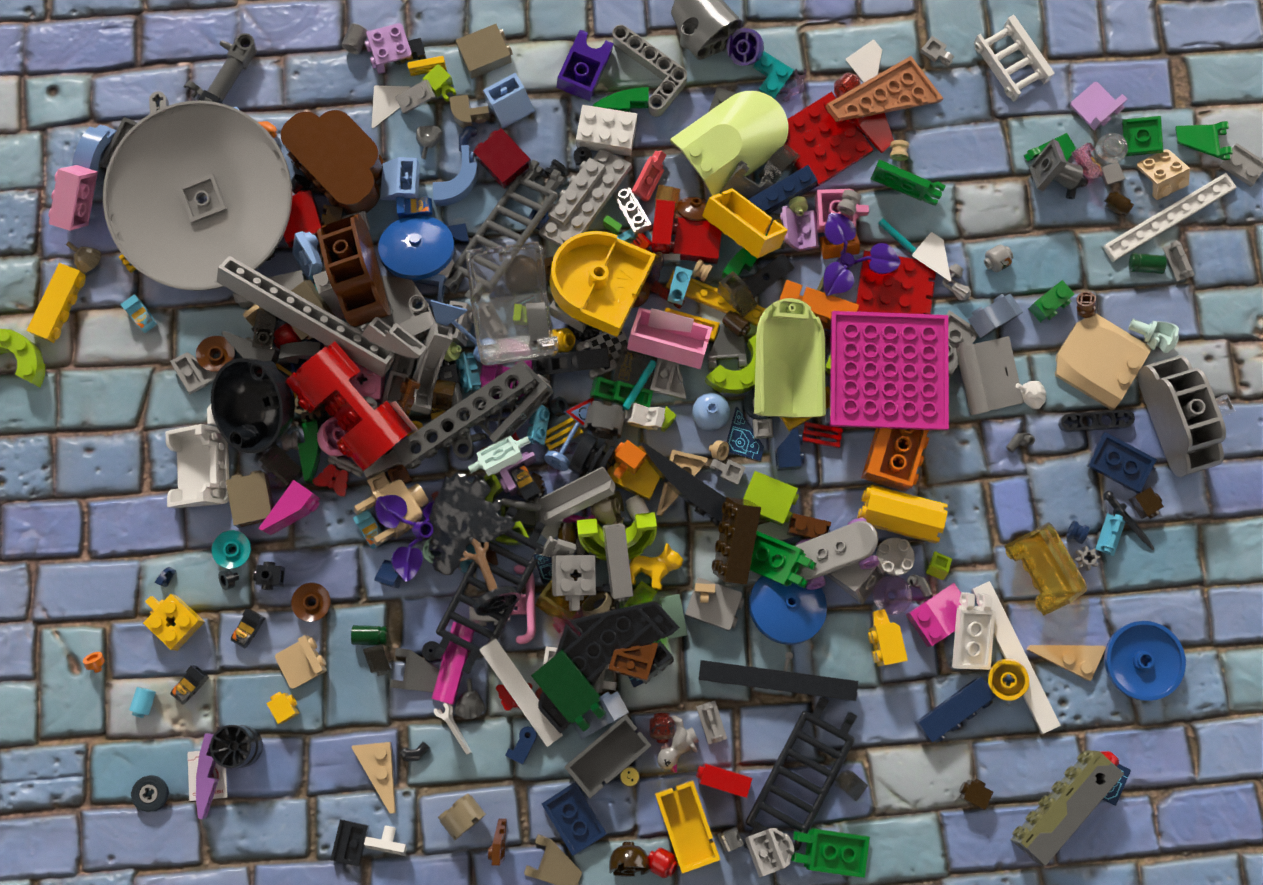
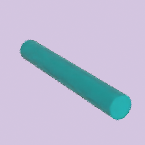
M884 218L879 221L878 224L910 254L916 251V248Z
M650 360L624 402L623 409L629 411L656 367L657 363Z

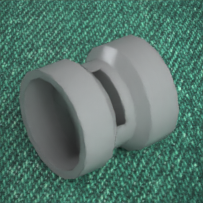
M844 190L843 199L839 202L837 210L843 214L853 216L856 212V204H859L861 200V195L852 190Z

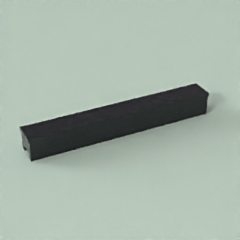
M705 660L700 661L698 680L856 701L858 681Z

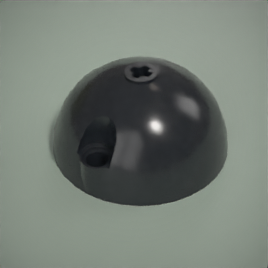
M237 358L222 366L213 381L211 389L213 419L223 438L232 447L241 452L254 454L273 447L286 435L295 415L294 393L285 381L287 379L277 370V366L273 361Z

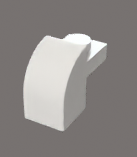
M634 403L629 411L625 410L624 412L625 424L648 430H658V428L662 427L665 419V408L662 407L649 408Z

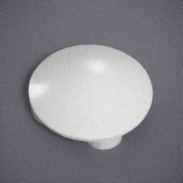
M888 538L878 546L876 556H878L885 573L889 575L900 576L907 573L913 567L915 560L914 551L910 543L905 539Z

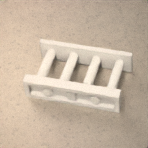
M1015 15L1007 19L1003 30L986 40L979 34L973 43L976 52L982 55L1003 86L1005 94L1013 102L1020 96L1022 88L1038 79L1045 84L1055 74ZM1007 35L1011 36L1014 44L994 54L989 46ZM1017 50L1021 51L1025 58L1004 69L1000 60ZM1026 65H1031L1035 73L1015 84L1009 75Z

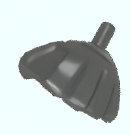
M435 125L419 126L416 130V140L423 147L421 159L426 160L428 148L432 149L442 136L441 129Z
M468 678V691H464L459 696L455 706V714L465 719H473L482 714L485 710V705L478 692L472 690V679Z

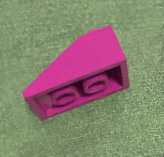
M293 480L259 529L272 535L309 515L311 511L314 512L320 504L318 501L321 498Z
M952 583L905 614L927 647L935 645L955 631L957 608L961 605L959 602L961 592L955 583Z

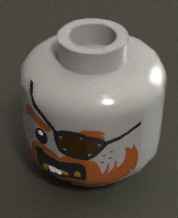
M997 245L986 251L984 264L988 270L1000 272L1012 264L1013 253L1008 246Z

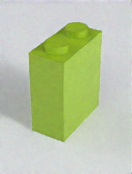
M754 471L743 499L749 500L761 507L760 518L782 526L784 522H789L792 514L789 511L790 507L796 504L799 495L796 494L798 488Z

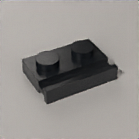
M340 819L330 860L359 867L365 847V838L367 837L370 825Z

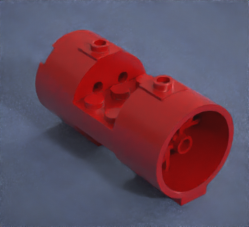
M334 341L327 346L328 348L324 347L306 361L285 382L298 396L297 399L300 406L304 410H308L309 413L316 410L322 404L325 405L326 412L338 420V425L342 430L348 432L336 443L339 451L343 455L351 457L359 468L365 471L412 430L387 401L375 410L367 403L350 383L361 370Z

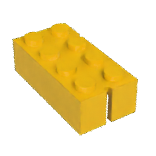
M733 188L709 197L702 215L710 224L715 225L725 235H728L756 258L781 248L788 229L775 220L770 227L768 235L765 236L772 217Z
M693 780L677 785V790L675 791L671 787L655 793L682 874L720 860L715 842L713 840L709 841L713 837Z

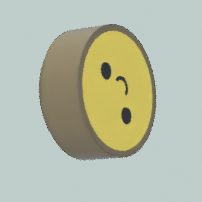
M628 766L621 771L620 780L623 785L633 787L639 782L640 774L635 767Z

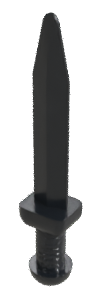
M1106 491L1103 494V499L1107 500L1114 508V516L1115 514L1123 516L1124 521L1141 541L1154 550L1146 534L1125 511L1127 505L1125 503L1120 504L1113 496V492Z

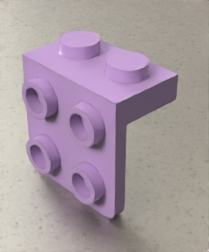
M401 23L366 32L368 41H365L367 52L372 53L373 57H370L372 67L377 68L378 74L385 73L384 64L411 57V50Z
M1094 82L1070 103V106L1093 130H1096L1100 125L1105 126L1112 119L1111 116L1114 113L1118 115L1125 108L1123 104L1127 101V98L1122 94L1115 100L1098 82Z
M782 207L781 221L784 227L788 229L783 241L797 252L819 248L816 212L814 210L806 211L802 216H797L789 207Z
M527 451L522 453L523 458L516 464L501 469L499 473L502 479L499 481L505 493L510 492L511 496L516 494L517 487L511 478L512 473L510 470L523 463L526 467L535 463L536 458L533 452L529 453Z

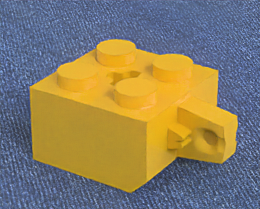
M170 594L165 600L162 599L160 602L155 597L150 596L145 601L152 610L150 611L151 615L143 624L170 650L178 651L205 623L177 595ZM173 619H175V621H174V622L176 623L175 626H172V624H173V622H172Z
M885 609L872 612L873 627L869 628L870 632L867 634L869 643L873 644L874 647L872 652L874 663H877L878 667L908 661L900 626L894 622L890 623Z

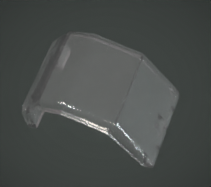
M539 242L525 243V247H522L521 244L506 245V249H502V246L487 247L486 251H483V248L470 249L469 253L466 254L476 341L481 363L484 365H494L554 357L558 353L557 336H553L543 247L539 245ZM545 302L549 337L537 338L538 341H529L525 304Z

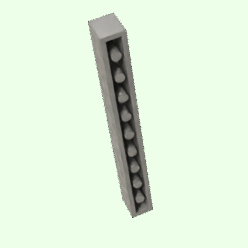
M228 256L218 267L217 282L327 346L336 341L351 360L382 378L393 365L396 353L374 344L362 336L363 332L350 326L235 258Z

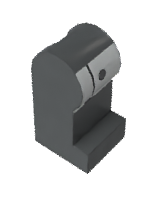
M736 826L717 834L724 852L735 850L744 845Z

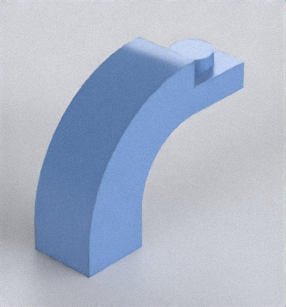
M99 125L97 128L89 127L76 147L72 166L79 165L98 172L101 154L105 147L111 143L117 130L104 125Z
M461 145L462 167L459 174L450 181L433 182V201L435 206L455 204L463 200L473 190L478 179L479 168L477 162H474V153L470 151L469 145Z

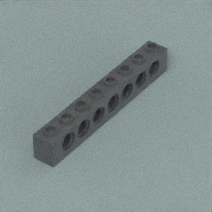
M520 361L392 448L404 467L415 469L422 464L421 461L435 456L442 447L446 448L453 444V440L457 437L468 434L470 432L469 429L473 426L483 424L486 421L485 418L491 414H498L506 404L516 402L521 394L531 392L537 382L525 364ZM513 381H518V386L514 389H511V383ZM501 391L502 397L495 400L494 395ZM486 402L485 409L478 410L479 404ZM470 413V418L467 421H462L463 415ZM449 424H454L453 430L447 432L446 427ZM437 434L436 442L431 443V436ZM421 445V451L415 454V447Z

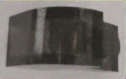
M787 144L780 147L766 162L767 165L758 177L762 179L764 176H767L771 179L772 185L776 184L785 172L790 171L800 158V155Z

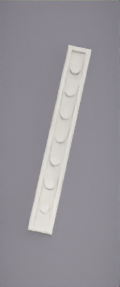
M1224 173L1105 244L1102 248L1113 263L1235 190L1237 187L1228 174Z
M986 582L971 589L972 593L975 594L976 601L978 593L992 595L991 610L995 611L993 636L1004 658L1020 662L1028 672L1029 687L1023 697L1041 734L1061 726L991 582Z

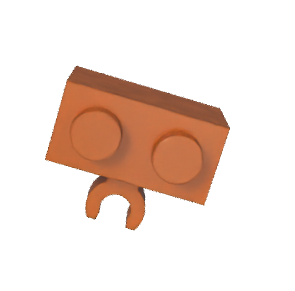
M629 440L625 443L621 442L615 450V459L619 466L614 471V476L621 479L626 470L635 475L646 461V453Z

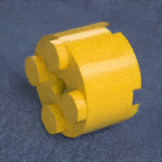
M1002 659L991 667L988 683L990 689L997 697L1012 701L1023 696L1028 690L1029 675L1024 665L1014 659ZM1007 674H1010L1011 678L1015 679L1010 684H1006V681L1003 680V677H1007Z

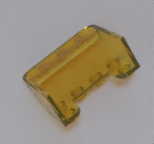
M1047 522L1004 545L1006 554L1010 559L1014 561L1022 560L1023 568L1030 574L1033 586L1039 590L1040 594L1036 596L1035 605L1042 612L1043 616L1070 604L1087 592L1085 580L1051 523Z

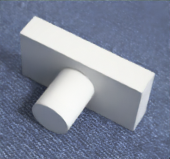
M384 826L381 839L365 838L364 846L367 849L403 856L406 855L407 851L406 844L393 842L396 832L395 827Z

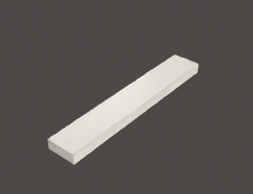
M493 639L479 650L545 745L548 747L562 737L563 734H560L540 712L538 698L497 639Z

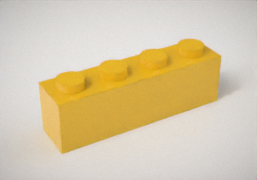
M59 263L26 331L36 337L55 343L56 339L61 335V328L64 322L69 318V311L72 305L77 301L80 288H83L85 285L86 275L80 270Z

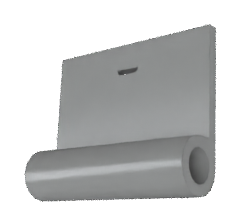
M1009 336L972 345L970 341L959 343L956 353L970 415L1024 403L1021 390L1016 388V384H1020Z

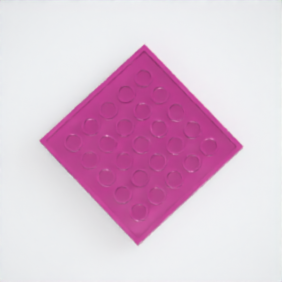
M832 311L830 426L947 431L949 429L948 315Z

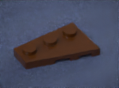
M498 819L493 843L488 849V860H492L491 865L500 866L505 860L507 819Z

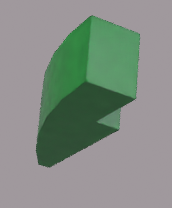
M649 87L633 88L613 93L594 103L593 106L630 112V108H648Z
M742 248L730 260L722 273V278L735 284L742 270L745 269L750 272L758 258L752 256L745 248Z
M596 377L593 379L589 397L623 405L635 385ZM642 388L634 403L650 408L653 391Z
M317 420L302 423L305 442L297 444L304 481L308 484L313 482L321 457V448L317 442V433L321 424Z

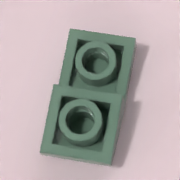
M680 595L660 597L661 606L680 627L667 638L686 636L687 630Z

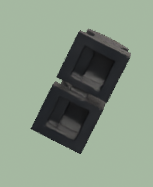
M661 641L658 642L648 681H643L645 684L652 677L658 675L655 666L663 671L667 665L674 662L672 654Z

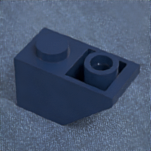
M794 428L775 451L777 471L797 470L804 464V453L800 452L803 438L802 433L799 434L798 428Z

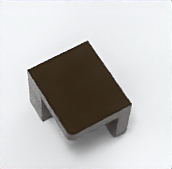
M437 379L433 391L432 408L442 410L452 408L455 382Z

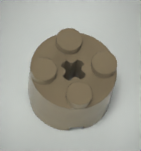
M467 793L458 799L451 808L438 816V819L455 841L479 822L486 813L472 795L470 796Z

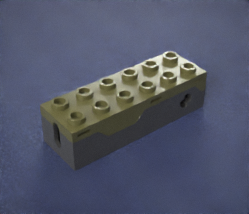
M1091 750L1081 752L1077 757V763L1066 769L1064 772L1065 777L1053 784L1051 787L1052 792L1048 796L1045 795L1038 802L1040 806L1035 811L1032 810L1025 817L1027 821L1013 831V837L1010 840L1034 862L1046 866L1124 775L1117 767L1119 759L1110 751L1100 752Z

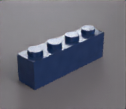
M809 165L748 200L769 215L788 204L792 198L802 196L816 188L818 180Z
M977 677L917 720L915 724L928 742L933 743L935 741V743H938L946 737L944 735L949 730L953 732L961 727L960 722L964 719L970 720L977 715L976 711L979 708L985 709L993 703L992 699L996 695L983 677Z

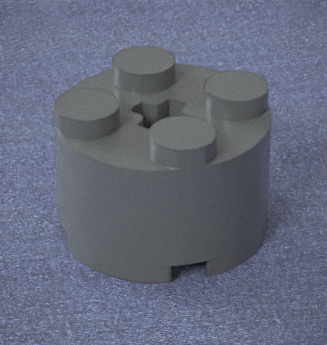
M593 401L592 405L588 406L583 428L584 432L587 433L589 430L592 432V436L602 439L613 440V436H617V439H620L625 420V413L622 411L623 407L619 405L607 406L602 402Z

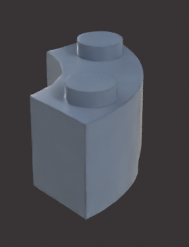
M1001 294L993 300V304L985 308L979 307L972 312L973 316L968 320L980 338L992 333L1001 325L1007 324L1023 313L1011 294L1006 296Z
M618 691L612 695L607 692L599 697L600 701L598 703L606 711L603 717L598 719L591 709L583 715L590 723V727L583 732L576 722L573 723L581 740L629 713Z

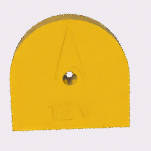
M590 231L577 234L566 240L554 255L550 274L551 293L558 306L572 318L618 337L654 264L656 254L618 239V235L612 233Z

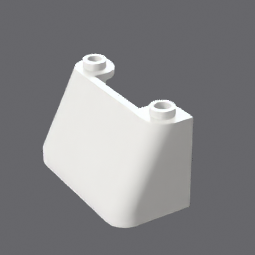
M198 424L165 431L167 447L171 451L177 452L178 489H171L168 492L167 507L183 508L227 503L229 501L226 480H229L228 442L220 434L218 428Z

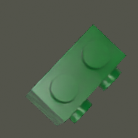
M1062 280L1035 301L1028 309L1041 323L1046 318L1050 320L1058 314L1056 311L1058 308L1062 307L1064 309L1072 302L1070 298L1075 294Z

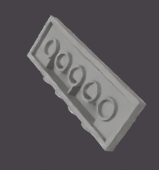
M600 149L593 159L589 158L587 162L583 161L577 176L573 175L570 178L568 188L561 190L558 196L559 200L549 208V219L539 231V235L560 247L569 238L586 232L629 173L632 163L604 149Z

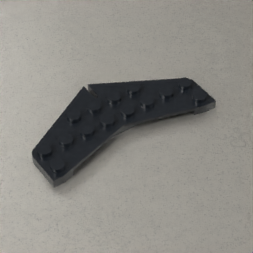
M650 601L570 619L569 621L581 635L578 636L566 622L555 655L563 649L590 684L594 686L605 667L610 664L614 650L628 649L639 645H650L672 635L680 627L658 602ZM542 691L538 708L561 734L568 728L571 721L568 722L549 697Z

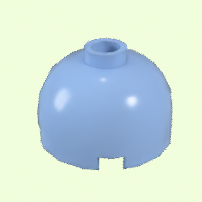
M709 392L696 399L692 409V416L698 427L706 431H715L726 425L730 416V407L722 395Z

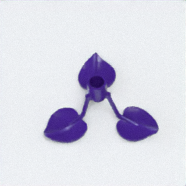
M830 213L825 224L827 240L834 245H840L844 242L841 256L836 262L829 264L825 269L823 286L826 296L845 293L852 288L854 276L848 269L857 263L871 260L869 264L870 269L878 274H887L899 267L900 259L891 246L885 243L874 245L870 250L871 256L855 260L852 254L846 253L847 241L854 239L856 236L853 222L842 214Z
M397 495L379 496L375 505L379 522L387 528H396L400 521L412 525V532L417 537L408 545V548L401 546L392 555L391 562L394 570L403 581L408 582L417 574L423 561L421 550L412 547L417 542L422 541V538L430 537L433 534V526L430 523L429 515L431 514L434 501L428 503L422 511L426 520L423 522H412L402 518L407 513V504L403 498Z

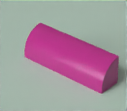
M456 622L452 623L450 630L451 633L470 643L475 632ZM450 641L441 662L431 699L455 704L463 675L462 668L466 663L469 653L468 650Z

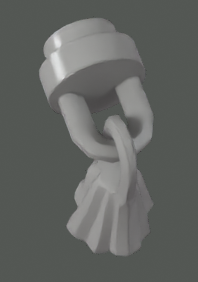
M958 264L951 265L949 267L951 281L944 278L943 285L952 291L958 300L965 301L971 296L970 288L953 280V277L960 279L964 269ZM952 282L954 285L951 287L948 283Z

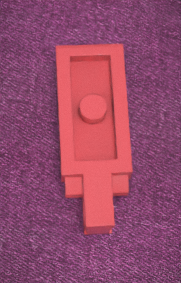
M655 151L653 156L649 157L631 191L644 202L649 201L664 172V165L662 163L666 154L662 151Z

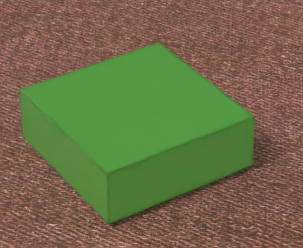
M610 216L604 218L603 227L615 235L622 233V224Z

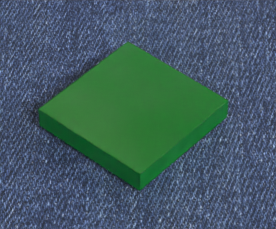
M1161 116L1122 119L1124 157L1163 153Z

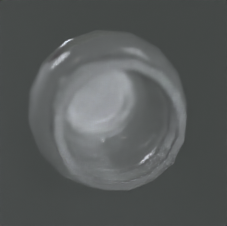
M1107 133L1096 143V158L1104 165L1119 163L1128 152L1127 141L1117 133Z

